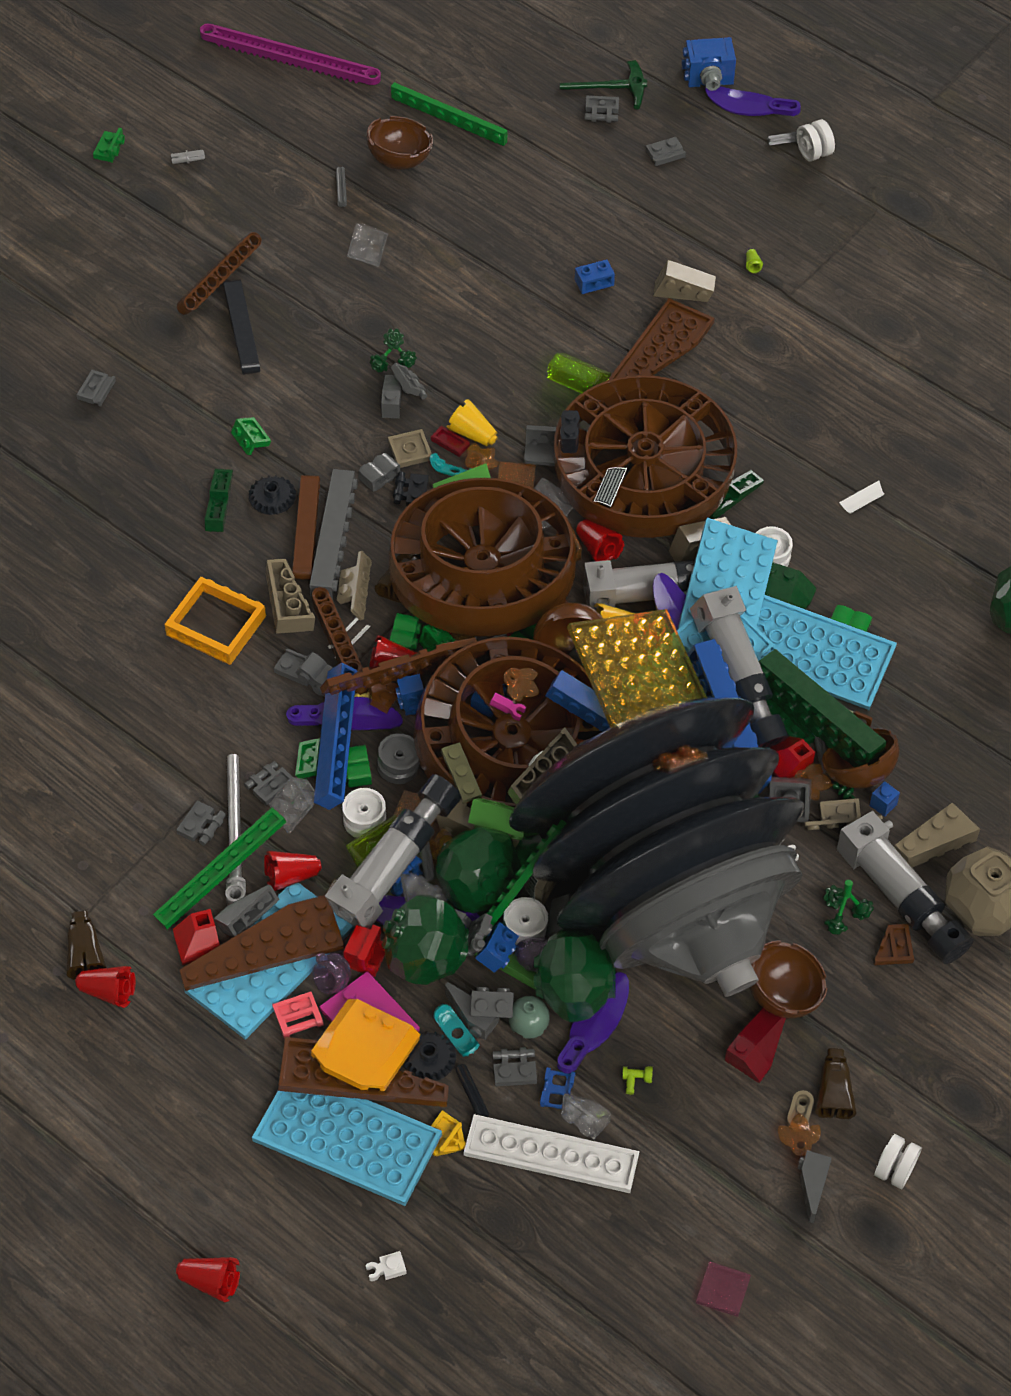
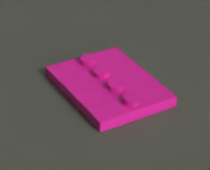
M368 971L319 1006L324 1016L332 1022L348 999H358L412 1025L418 1032L420 1031V1027Z

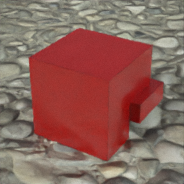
M359 925L355 926L344 950L346 968L363 974L368 971L373 977H376L385 957V949L382 948L383 941H380L381 927L372 925V928L368 929Z

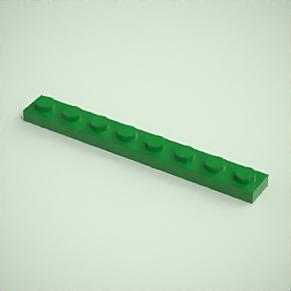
M395 82L391 85L392 99L502 146H505L507 143L508 130Z
M273 807L268 810L153 914L154 917L168 930L286 823L285 818Z
M561 819L557 826L553 824L546 833L549 837L547 839L542 838L536 847L539 849L537 853L533 851L526 860L529 864L521 866L516 874L518 876L517 880L513 878L506 887L508 892H502L496 902L499 903L497 907L492 905L487 913L493 917L490 923L492 927L533 874L536 860L554 836L567 824Z

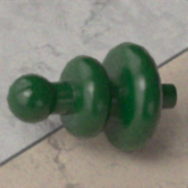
M833 782L832 787L839 790L838 795H844L842 800L855 799V796L852 795L854 788L846 790L847 787Z

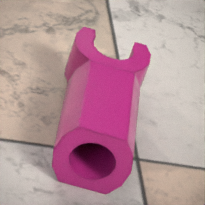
M495 693L490 702L491 706L506 714H511L513 719L520 721L522 715L516 711L524 713L526 709L524 705L514 704L513 701L498 693Z

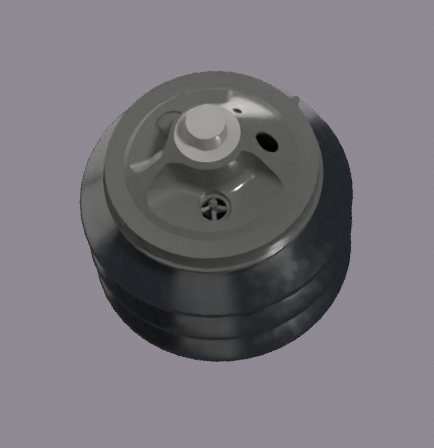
M693 699L668 706H658L617 724L579 743L572 751L547 769L536 779L511 812L509 825L512 829L521 833L546 834L553 824L557 826L561 819L567 823L554 836L536 860L533 867V875L542 881L582 882L559 912L557 925L562 929L605 931L599 945L602 950H607L616 968L624 969L648 964L705 984L717 981L725 997L739 993L759 981L751 964L761 957L766 934L777 901L795 887L803 876L795 861L797 857L795 849L781 845V843L803 814L804 802L793 797H755L776 769L779 762V754L767 747H732L753 718L754 705L746 699Z

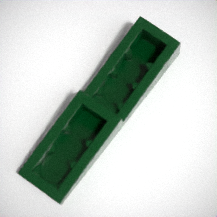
M214 470L210 487V499L205 516V531L224 532L233 470Z
M752 470L732 480L723 502L708 518L717 519L761 486L764 480Z

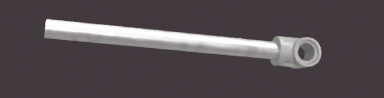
M236 754L227 756L229 845L241 836L239 756ZM241 864L230 873V877L226 880L225 896L227 906L246 896V881L242 878Z

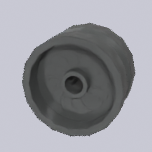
M405 734L387 736L380 743L378 749L377 771L383 779L390 783L405 784L412 781L416 777L420 766L414 739Z

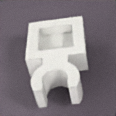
M400 1251L379 1257V1264L375 1262L366 1264L367 1271L371 1269L376 1271L374 1274L369 1275L370 1281L377 1280L380 1275H384L385 1280L407 1274Z

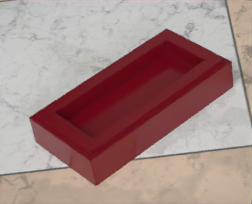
M442 425L431 436L432 442L458 457L470 447L469 441Z

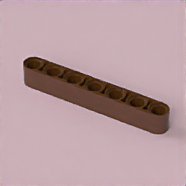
M252 232L242 238L178 301L177 310L179 313L187 315L197 309L260 246L262 241L260 235Z
M301 475L293 560L295 579L311 580L314 563L320 476Z
M323 587L314 589L312 592L313 608L338 664L344 663L356 669L357 672L360 671L362 665L328 590ZM359 687L355 690V694L358 693L359 695L368 692V688Z

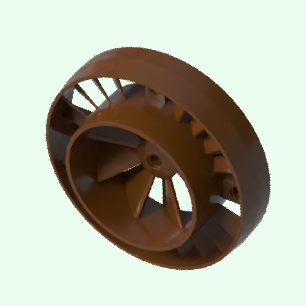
M634 375L607 380L586 390L566 408V410L578 411L579 423L584 420L590 424L588 431L579 428V442L576 453H562L560 448L561 418L558 422L554 436V464L563 495L569 504L585 519L607 527L621 535L652 538L676 534L679 526L703 522L718 509L728 493L737 460V440L733 426L727 415L715 401L686 383L660 376ZM702 421L714 434L704 437L703 431L697 422ZM624 438H629L628 443L618 441ZM720 440L724 448L706 451V443ZM602 449H627V455L595 466L593 463L594 458ZM727 455L729 466L705 464V456ZM629 462L634 464L619 486L611 507L601 502H594L608 468H623ZM647 468H649L652 490L650 491ZM704 468L729 473L724 482L703 477ZM586 484V485L583 486L580 490H578V489L576 488V487H579V486H582V485ZM693 502L697 504L693 507H690Z
M471 478L440 485L412 501L401 513L392 531L389 549V574L395 594L405 608L414 616L433 627L447 632L467 636H494L530 627L538 623L539 619L548 610L563 603L575 579L576 550L568 519L562 510L547 496L517 482L497 478ZM546 521L560 535L544 538L541 522ZM471 526H479L481 543L479 545L476 543ZM450 533L467 551L463 555L436 542ZM395 554H420L421 559L397 563ZM439 556L464 561V566H454ZM553 561L566 562L561 572L544 568V563ZM544 572L556 576L550 584L541 581ZM538 586L542 588V590L533 594V592L537 589Z
M497 637L467 645L448 657L438 667L421 695L414 721V744L420 765L428 779L431 775L435 774L443 777L455 787L454 780L449 773L443 756L437 758L434 752H441V748L460 742L482 796L479 798L515 807L514 801L513 803L505 802L506 795H509L507 793L509 788L529 767L532 758L544 751L564 727L577 745L602 733L601 730L569 712L548 697L525 720L540 701L546 697L545 695L553 680L563 670L601 694V691L589 673L578 662L548 644L527 638ZM486 656L487 662L479 666L475 659ZM459 666L460 669L467 675V677H465L456 667ZM440 678L443 679L444 681H446L447 683H449L451 686H453V687L456 688L457 690L453 689L452 687H450L449 685H447V684H445L444 682L440 681L439 679H440ZM502 684H512L513 703L522 704L526 707L524 713L516 711L522 715L520 721L513 719L511 714H506L490 705L495 693L504 696ZM476 691L496 716V722L494 723L465 703L467 696ZM427 695H430L447 703L427 697ZM424 715L449 719L448 724L442 727L425 728ZM463 724L492 731L491 736L470 738ZM496 747L498 750L492 757L485 753L491 748ZM487 790L492 791L491 798L484 796ZM473 800L466 802L468 807L471 808Z

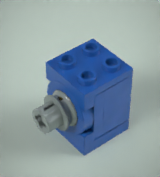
M731 37L724 39L686 40V47H683V57L685 59L682 60V69H685L684 79L688 82L689 87H700L701 84L705 85L710 91H714L720 85L734 84L736 57Z

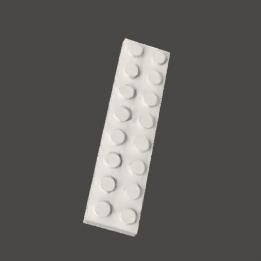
M474 1114L464 1149V1156L630 1193L639 1151Z

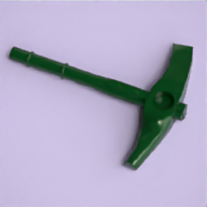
M634 60L627 61L631 73L629 79L560 83V90L629 88L634 97V109L638 110L643 100L644 87H647V79H644L638 62Z

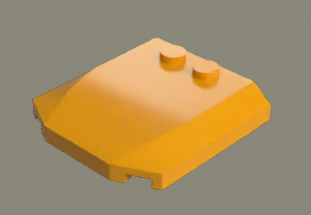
M348 999L311 1050V1056L318 1060L324 1072L360 1090L380 1088V1091H385L420 1040V1034L412 1025L361 1000Z

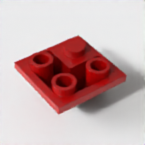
M789 736L785 741L770 748L779 754V762L773 772L776 777L793 778L813 765L815 751L802 738Z
M211 909L192 913L173 928L182 965L190 964L220 946Z

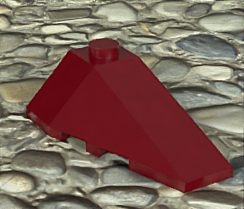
M762 1009L728 1047L725 1061L760 1083L771 1069L786 1018L775 1016Z

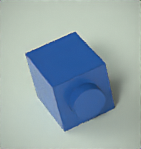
M884 781L872 793L869 806L885 817L897 805L900 792Z

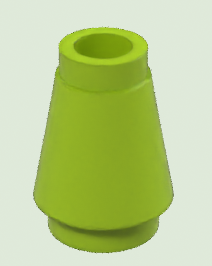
M750 249L746 252V268L751 273H758L762 269L763 262L756 250Z

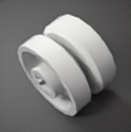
M820 119L811 124L798 127L796 134L798 147L807 161H814L820 157L833 154L835 149L834 136L826 121Z
M765 527L758 530L757 534L778 540L773 562L788 567L793 547L790 535L778 527Z
M359 788L351 791L342 803L343 823L346 831L359 839H370L378 836L386 825V806L383 796L370 788Z
M521 897L513 900L504 911L503 924L519 936L515 943L518 949L529 950L535 948L543 942L546 936L548 924L546 908L538 900L534 901L530 897Z
M894 1134L880 1156L874 1176L886 1180L894 1171L891 1184L899 1189H903L919 1158L922 1147L910 1143L903 1153L905 1139Z

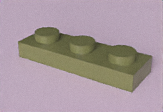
M460 742L441 748V753L454 780L455 787L462 796V803L481 797V791Z

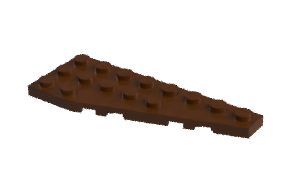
M669 298L608 380L634 375H655L698 346L714 324L715 318Z
M475 637L436 645L435 650L427 652V649H423L412 657L404 655L378 663L379 667L371 670L369 667H365L354 675L345 673L327 679L320 689L322 694L330 693V695H334L343 690L350 692L359 687L370 688L380 683L381 685H386L405 676L420 674V678L427 674L432 676L448 657L463 647L477 642Z
M325 895L288 904L180 969L184 989L188 991L344 949V944L333 909Z
M285 1037L278 1091L447 1107L449 1086L426 1077L421 1079L413 1076L410 1071L404 1070L402 1072L399 1070L385 1091H380V1088L360 1090L321 1069L318 1060L311 1056V1050L318 1040Z

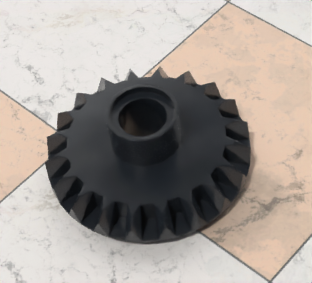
M268 475L267 478L261 477L259 481L255 480L254 485H251L249 490L251 506L263 514L274 515L285 512L294 504L296 499L294 485L289 480H285L284 477L279 478L277 475L274 477Z
M426 1031L420 1034V1040L403 1063V1066L407 1071L412 1072L413 1076L421 1079L426 1077L435 1081L446 1077L455 1066V1047L444 1034L440 1035L436 1031L434 1033ZM432 1052L433 1055L428 1056L425 1053Z

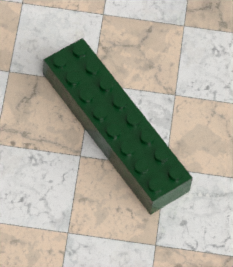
M774 649L759 660L761 669L773 693L772 700L784 707L787 713L797 718L800 724L810 729L830 749L836 751L843 760L849 762L855 768L865 764L870 766L878 762V758L884 755L886 740L779 651Z

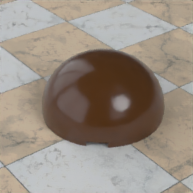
M390 116V119L381 120V118L374 120L369 125L366 135L367 145L373 157L382 165L396 170L410 169L422 163L429 155L433 145L432 134L426 131L424 125L415 120L399 116Z
M564 603L551 608L539 619L534 630L533 640L548 644L567 655L575 645L580 646L582 644L590 650V655L593 657L599 655L601 657L609 647L610 633L606 621L593 608L580 603Z
M871 728L886 740L884 755L878 758V762L870 766L865 764L854 768L849 762L843 760L836 751L830 748L823 754V766L827 774L835 782L845 787L862 789L879 784L892 773L898 762L899 743L896 735L892 734L888 729Z
M781 940L768 942L764 945L761 957L751 964L759 981L749 987L757 1003L764 1010L782 1018L806 1016L816 1010L826 996V974L822 965L811 952L796 943L789 944L781 942Z

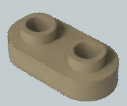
M798 1091L793 1096L787 1117V1125L793 1131H803L808 1125L814 1104V1098L808 1091ZM799 1102H804L806 1105L802 1106ZM794 1120H799L801 1123L796 1124Z

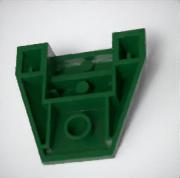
M772 562L765 595L806 609L811 604L817 588L801 571Z

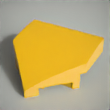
M442 1110L431 1125L442 1131V1136L432 1154L434 1156L464 1150L466 1145L462 1132V1123Z

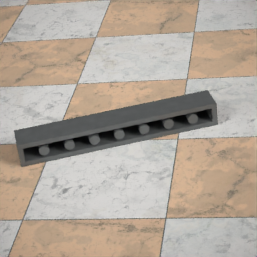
M333 469L310 580V596H312L313 590L318 587L327 589L332 599L334 591L337 592L338 580L336 578L340 577L341 573L339 563L343 562L344 558L342 548L346 547L347 543L345 532H349L350 522H348V518L352 517L351 504L355 502V493L353 491L354 489L357 490L358 487L355 471Z

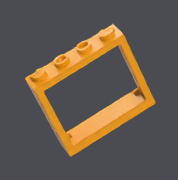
M200 577L164 624L166 635L231 665L265 619V606L259 601H253L243 594L230 590L226 586L218 585L211 579ZM203 592L252 614L229 646L223 645L179 624Z

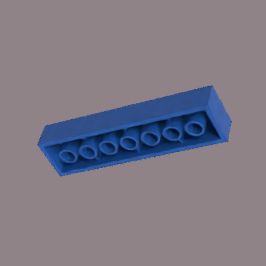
M712 639L694 644L684 659L699 697L740 698L736 692V684L729 675L728 664L723 660L722 649L716 640ZM750 723L732 747H758L757 736L752 732ZM772 775L769 777V779L766 781V783L763 785V787L758 793H761L765 789V787L771 782Z

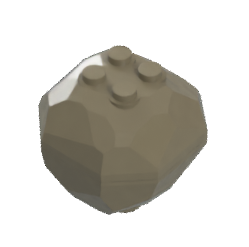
M988 846L963 857L950 869L946 878L945 904L974 935L999 936L1011 928V857L1003 851Z

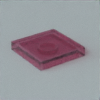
M709 1261L696 1303L738 1317L751 1275Z

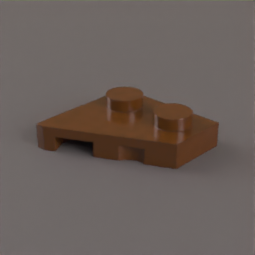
M390 682L386 685H381V683L375 684L368 688L370 705L387 714L398 699L395 688L399 686Z
M888 925L874 965L913 963L914 955L909 925Z

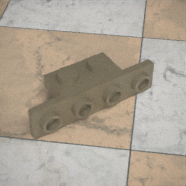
M363 551L358 552L356 566L341 570L337 601L340 604L351 602V612L359 620L364 619L366 611L367 590L370 580V567L372 565L371 559Z
M859 798L819 802L821 821L804 822L802 827H807L809 831L819 830V826L827 825V829L839 828V824L849 825L861 818Z

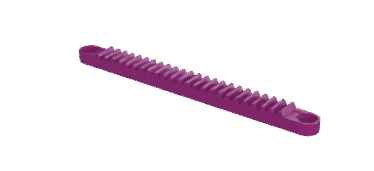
M204 24L200 27L201 38L216 43L219 47L220 45H223L224 48L228 46L230 50L234 48L236 51L241 50L242 53L246 51L247 54L252 53L254 56L258 54L260 58L264 56L265 59H268L269 57L271 61L276 59L278 63L280 61L283 64L287 62L290 66L294 64L295 67L300 66L301 69L306 67L308 71L310 69L313 72L317 70L319 74L324 72L325 75L330 74L331 77L335 75L338 79L342 77L343 80H346L347 78L349 82L354 80L356 84L361 82L376 85L381 81V72L374 67L214 24ZM370 75H376L377 77H375V78H370L369 76H370Z

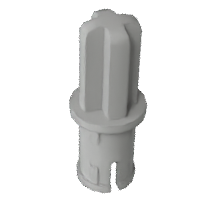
M186 150V152L172 153V164L204 160V150L189 152Z

